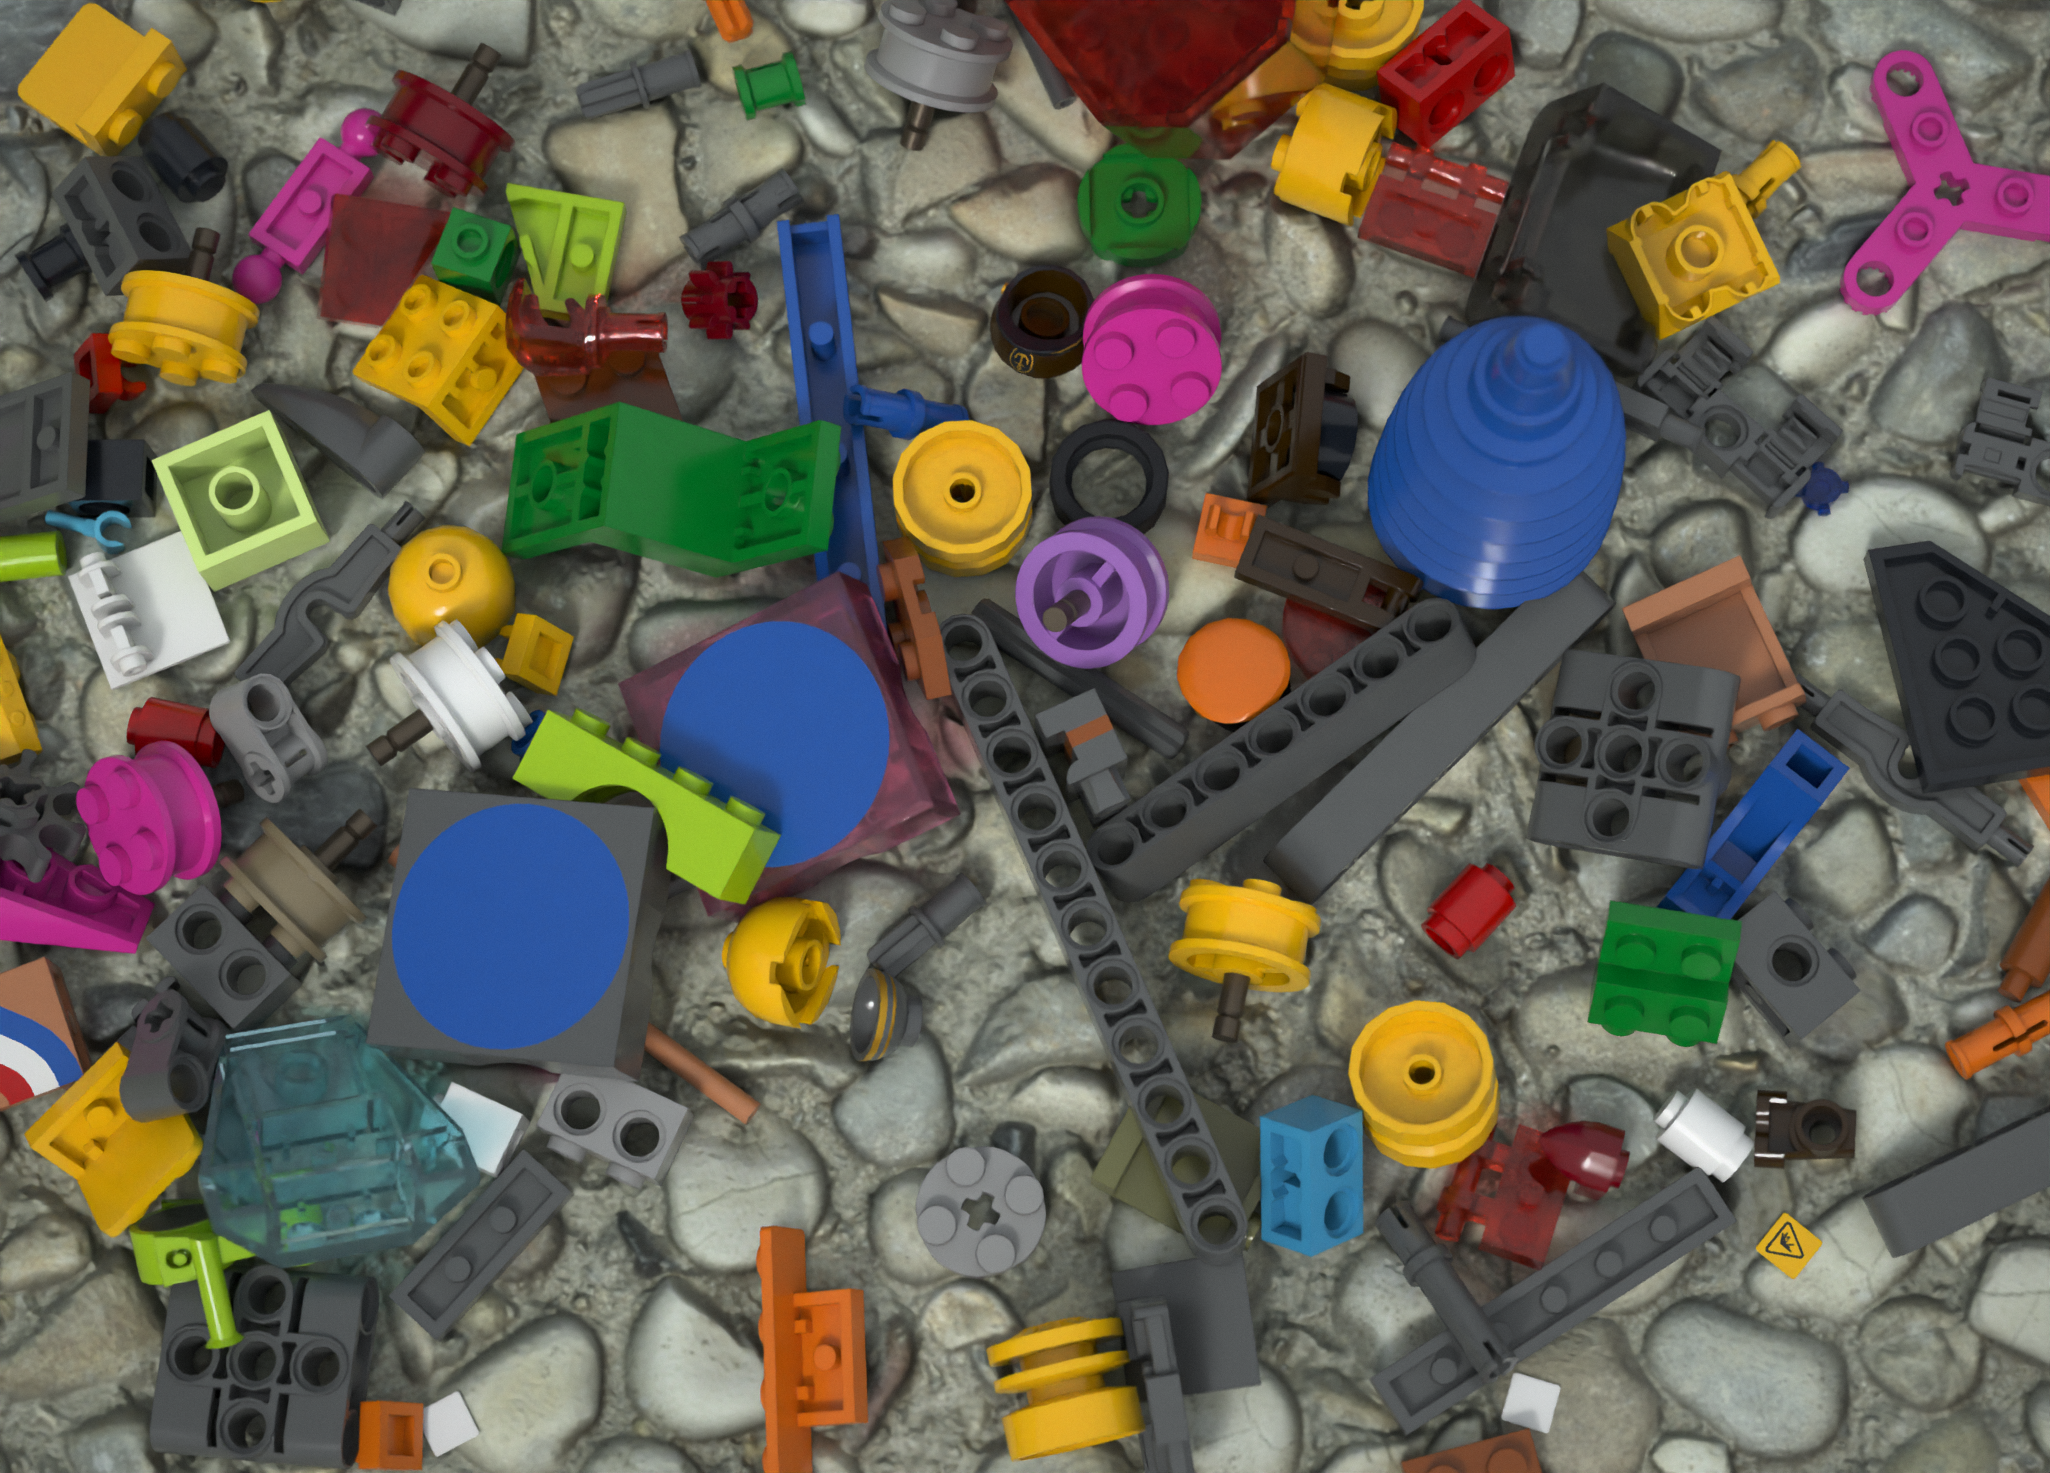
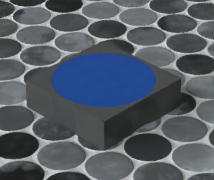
M409 788L366 1044L397 1058L478 1066L503 1062L521 1063L545 1069L551 1073L639 1081L653 995V950L661 922L665 916L672 873L666 869L668 837L658 810L652 807Z

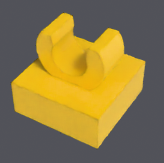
M517 613L514 624L502 627L499 634L509 640L503 660L499 658L494 659L507 678L537 694L557 696L574 636L537 615Z

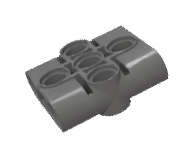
M1565 650L1562 656L1550 720L1546 721L1539 729L1535 738V753L1541 764L1526 839L1565 849L1682 868L1704 869L1717 798L1728 788L1732 778V766L1726 753L1741 677L1733 673L1707 667L1582 650ZM1653 682L1654 696L1647 706L1637 709L1636 698L1643 686ZM1569 714H1574V715L1584 716V717H1589V718H1596V719H1600V720L1580 718V717H1573V716H1569ZM1678 730H1679V731H1686V732H1693V733H1700V734L1712 735V738L1704 737V736H1699V735H1694V734H1689V733H1684V732H1678ZM1580 736L1582 740L1581 751L1575 760L1566 764L1565 750L1567 745L1574 738ZM1640 745L1642 748L1641 760L1634 770L1626 773L1624 770L1625 756L1631 748ZM1701 754L1703 757L1701 772L1695 779L1686 782L1684 779L1686 763L1691 757ZM1556 779L1585 784L1587 787L1556 783ZM1665 797L1696 801L1699 803L1698 805H1694L1685 802L1665 799ZM1627 808L1629 811L1627 827L1620 834L1613 836L1611 831L1612 820L1618 811Z
M270 1264L257 1265L256 1267L230 1265L223 1270L236 1331L244 1335L245 1338L235 1345L212 1349L210 1365L204 1372L198 1375L193 1370V1358L198 1349L210 1339L198 1280L171 1285L150 1421V1442L153 1450L156 1453L245 1460L259 1464L279 1463L351 1469L359 1451L360 1402L366 1401L379 1311V1286L375 1277L287 1270ZM283 1283L286 1294L285 1300L277 1311L268 1314L265 1309L266 1295L273 1286ZM273 1348L276 1355L274 1370L268 1377L258 1380L255 1374L257 1359L263 1352ZM337 1354L340 1364L338 1375L331 1383L321 1386L318 1380L320 1364L326 1357ZM263 1415L266 1421L264 1437L257 1445L249 1447L245 1435L247 1426L253 1418Z

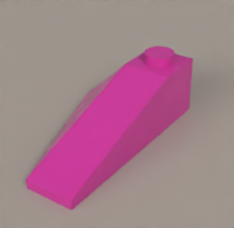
M50 847L45 848L51 852L52 858L42 881L39 883L31 882L28 879L25 868L16 860L3 861L0 857V940L136 954L155 903L142 895L133 894L125 890L120 885H110L104 879L100 869L93 864L77 866L53 851V848Z

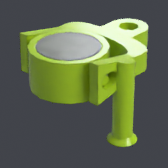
M259 1194L230 1199H162L161 1209L145 1214L140 1220L129 1226L138 1273L143 1283L164 1285V1288L176 1283L198 1280L210 1339L205 1344V1347L209 1349L229 1347L241 1342L245 1338L244 1335L236 1331L223 1271L225 1268L234 1264L236 1260L258 1255L269 1246L270 1242L277 1240L280 1241L283 1254L282 1262L285 1267L306 1266L316 1263L325 1257L318 1229L324 1223L319 1199L314 1195L293 1196L268 1202L266 1197Z

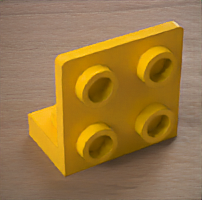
M420 275L411 288L404 293L399 305L378 335L368 344L365 353L354 367L353 374L360 381L418 406L454 440L470 447L539 345L498 305L426 275Z

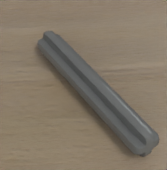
M983 598L970 615H974L984 621L998 649L1065 693L1075 697L1095 688L1110 722L1158 754L1172 760L1184 747L1189 735L1186 727L1096 668H1076L1054 660L1040 650L1031 640L1018 617L992 600Z

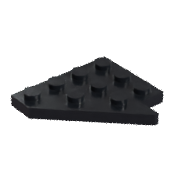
M1932 541L1869 549L1863 560L1922 793L2050 775V616Z

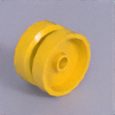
M1288 0L1285 13V42L1294 63L1313 81L1320 84L1327 83L1346 91H1365L1379 85L1376 71L1418 37L1419 25L1424 10V0Z
M973 420L943 422L920 433L901 453L892 478L897 527L902 537L907 536L919 554L920 561L926 567L955 578L983 576L1006 565L1021 549L1033 521L1030 468L1019 446L998 428ZM962 496L965 503L957 502L954 498Z
M1420 1000L1407 1002L1387 1008L1368 1022L1352 1046L1348 1070L1357 1108L1363 1110L1364 1132L1382 1154L1405 1166L1435 1169L1464 1160L1485 1143L1497 1123L1501 1095L1487 1037L1468 1014L1442 1002Z

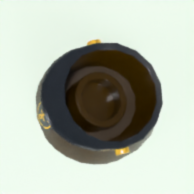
M1057 265L1033 266L1018 273L1010 283L1006 282L1001 289L1002 295L993 308L990 320L991 340L1001 360L1018 373L1041 379L1062 376L1082 364L1084 321L1088 309L1094 301L1086 282L1072 270Z

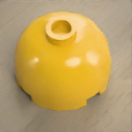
M441 525L421 531L402 546L390 568L388 596L396 620L414 642L424 646L437 637L434 626L441 621L450 624L457 619L473 638L478 649H480L500 634L501 628L507 625L514 613L516 584L507 557L490 538L466 526Z
M774 897L760 902L751 908L742 917L734 931L728 934L722 949V962L727 969L729 984L735 998L754 1017L773 1024L801 1028L799 1023L811 1025L818 1020L830 1000L837 980L839 966L831 965L826 967L829 957V944L841 946V932L836 913L826 902L796 897Z

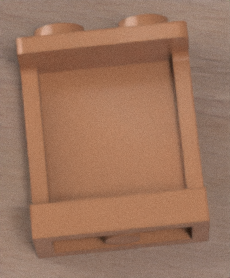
M1740 555L1622 608L1628 626L1644 659L1713 668L1741 677L1727 750L1740 742L1736 734L1758 724L1761 725L1763 731H1770L1791 722L1799 716L1796 707L1806 703L1805 693L1790 667L1752 586L1751 577ZM1678 730V732H1684V733H1689V734H1694V735H1699V736H1704V737L1712 738V735L1700 734V733H1693V732H1686V731H1679V730Z

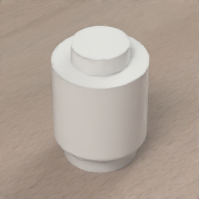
M1693 1088L1686 1096L1678 1090L1674 1091L1653 1119L1655 1123L1661 1126L1655 1137L1657 1141L1693 1169L1700 1167L1707 1177L1712 1174L1722 1183L1729 1179L1739 1168L1755 1141L1744 1134L1745 1125L1697 1088Z

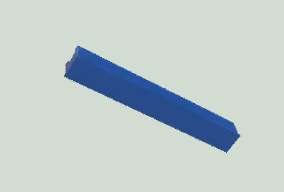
M839 214L826 215L827 221L790 225L789 220L777 221L799 424L804 425L824 420L842 426L839 445L841 464L835 480L832 507L834 527L829 538L828 551L814 554L822 629L844 642L861 658L874 676L881 691L886 710L896 709L897 703L887 631L886 608L876 571V565L880 564L865 427L864 425L848 424L843 416L844 397L846 393L852 394L849 388L854 384H859L840 218Z

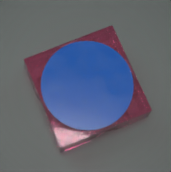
M840 571L618 683L640 742L662 754L657 763L658 765L674 774L678 766L706 778L713 783L709 792L710 795L726 804L730 796H733L753 805L766 814L761 824L781 835L745 905L717 899L697 887L708 917L739 923L742 917L760 902L774 897H793L817 885L827 875L846 863L861 857L883 853L961 815L928 732L915 716L903 688L899 661L868 585Z

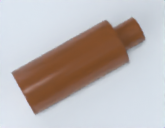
M2050 876L1999 964L2001 969L2006 972V975L1997 991L2005 998L2017 1003H2021L2030 986L2041 988L2050 973Z

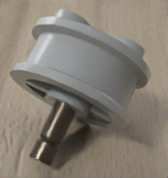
M888 0L882 4L878 17L885 29L879 48L873 49L867 54L864 67L867 74L878 84L897 95L912 100L906 119L907 124L904 126L900 139V144L903 147L913 151L923 150L928 135L927 129L930 128L935 108L964 113L984 112L993 108L998 95L997 89L992 83L997 64L1009 58L1013 46L1011 39L1007 35L1009 26L1006 23L993 17L974 15L956 8L958 4L956 0Z

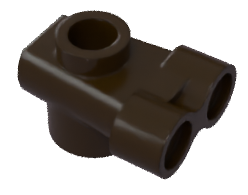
M1757 1090L1754 1167L1784 1169L1785 1161L1855 1158L1857 1110L1841 1108L1837 1103L1827 1099H1817L1806 1103L1787 1100V1091ZM1823 1124L1834 1130L1835 1138L1829 1144H1816L1810 1139V1132L1815 1126Z

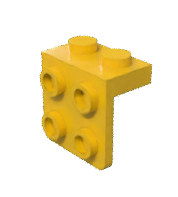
M88 3L77 12L18 86V94L25 104L100 156H118L124 147L135 138L141 126L161 101L172 92L187 68L172 41L155 29L151 28L144 37L99 5Z
M116 1042L24 1133L30 1148L77 1180L99 1229L110 1237L118 1236L129 1225L140 1220L150 1204L176 1178L185 1175L192 1168L203 1149V1142L188 1113L145 1123L133 1120L126 1113L121 1103L119 1087L131 1051L119 1042Z

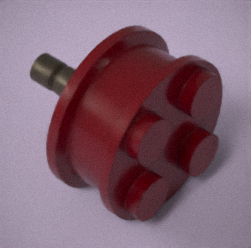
M480 43L471 57L472 63L467 64L451 92L417 75L397 70L392 78V82L397 87V90L380 117L370 115L365 123L368 131L375 136L370 147L398 165L402 166L407 161L426 170L427 173L423 180L450 198L455 199L458 194L463 197H467L468 194L484 197L489 189L488 185L483 181L499 152L510 153L515 145V140L502 127L472 107L489 78L488 73L493 72L502 57L501 54L488 45Z

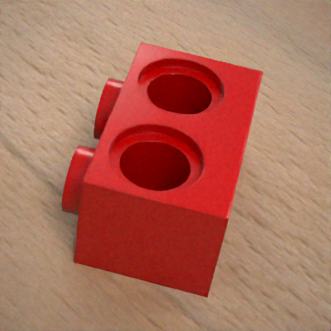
M1462 0L1378 69L1376 73L1381 102L1396 109V128L1428 150L1515 77V68L1509 27L1471 0Z

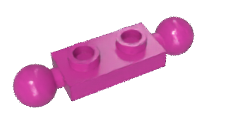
M360 108L350 112L341 125L340 135L342 144L339 148L322 137L317 140L249 232L248 236L251 241L262 248L263 251L260 255L255 254L243 258L235 266L232 274V284L236 293L246 297L254 304H264L278 295L282 286V273L280 269L284 264L302 275L305 273L374 179L371 169L360 161L363 157H373L379 154L370 147L375 136L368 131L365 123L370 115L380 117L382 114L370 108Z

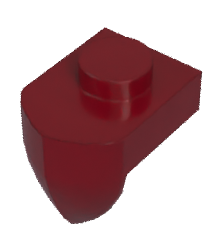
M1583 1120L1555 1126L1540 1135L1539 1143L1547 1158L1566 1178L1576 1183L1573 1193L1598 1201L1608 1192L1609 1187L1619 1189L1630 1156V1151L1622 1149L1625 1130L1600 1122Z

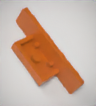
M765 1226L760 1229V1246L756 1255V1265L761 1277L762 1312L758 1321V1331L763 1343L764 1379L760 1388V1398L765 1410L766 1446L762 1456L764 1473H813L811 1427L868 1423L864 1290L849 1288L807 1292L804 1231L789 1227Z

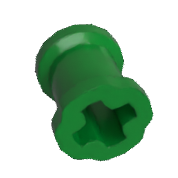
M792 51L783 53L780 61L746 70L742 65L732 67L737 92L747 121L756 119L757 112L792 102L796 107L806 105L801 78Z

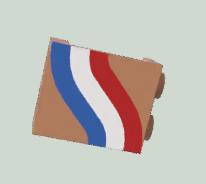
M46 957L0 973L1 1112L60 1089L68 1090L93 1066L61 968Z

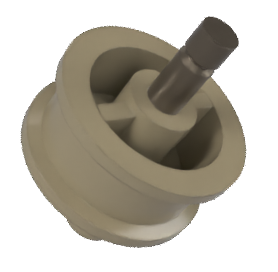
M360 808L345 822V826H340L314 853L304 844L298 848L271 820L265 817L259 823L264 833L236 860L225 856L219 862L232 875L223 886L250 913L261 905L278 922L270 933L296 959L308 951L321 964L328 957L323 947L351 920L361 925L367 919L357 906L336 886L340 880L331 872L359 845V840H364L378 827Z

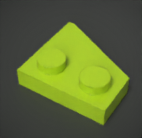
M507 183L506 195L512 210L520 245L541 316L602 327L627 213L625 203Z

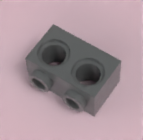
M85 156L52 192L105 296L124 295L121 291L123 277L129 272L153 270L181 274L185 270L189 253L192 250L142 156Z
M202 884L146 939L235 1031L248 1038L303 985L289 971L298 961L272 934L261 942L245 926L254 916L228 890L217 897ZM206 921H220L222 931L216 944L207 949H196L194 935L198 927ZM251 965H263L266 976L261 988L252 994H240L237 988V981L241 972Z

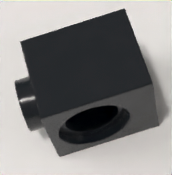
M144 439L88 440L85 497L67 503L82 518H97L102 513L111 510L119 511L125 514L127 518L155 517L157 472L151 460L158 458Z

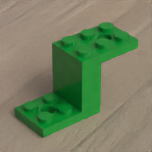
M617 402L516 434L501 551L506 556L524 560L587 542H593L715 578L828 551L829 538L834 527L832 507L835 480L841 464L839 445L842 426L818 420L744 441L633 405Z

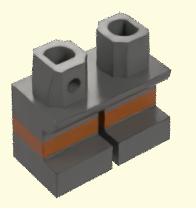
M1095 688L1036 714L1035 735L1046 759L1063 752L1070 767L1066 780V804L1080 799L1093 828L1103 825L1127 808V803L1130 802L1131 798L1122 779L1125 777L1128 758Z

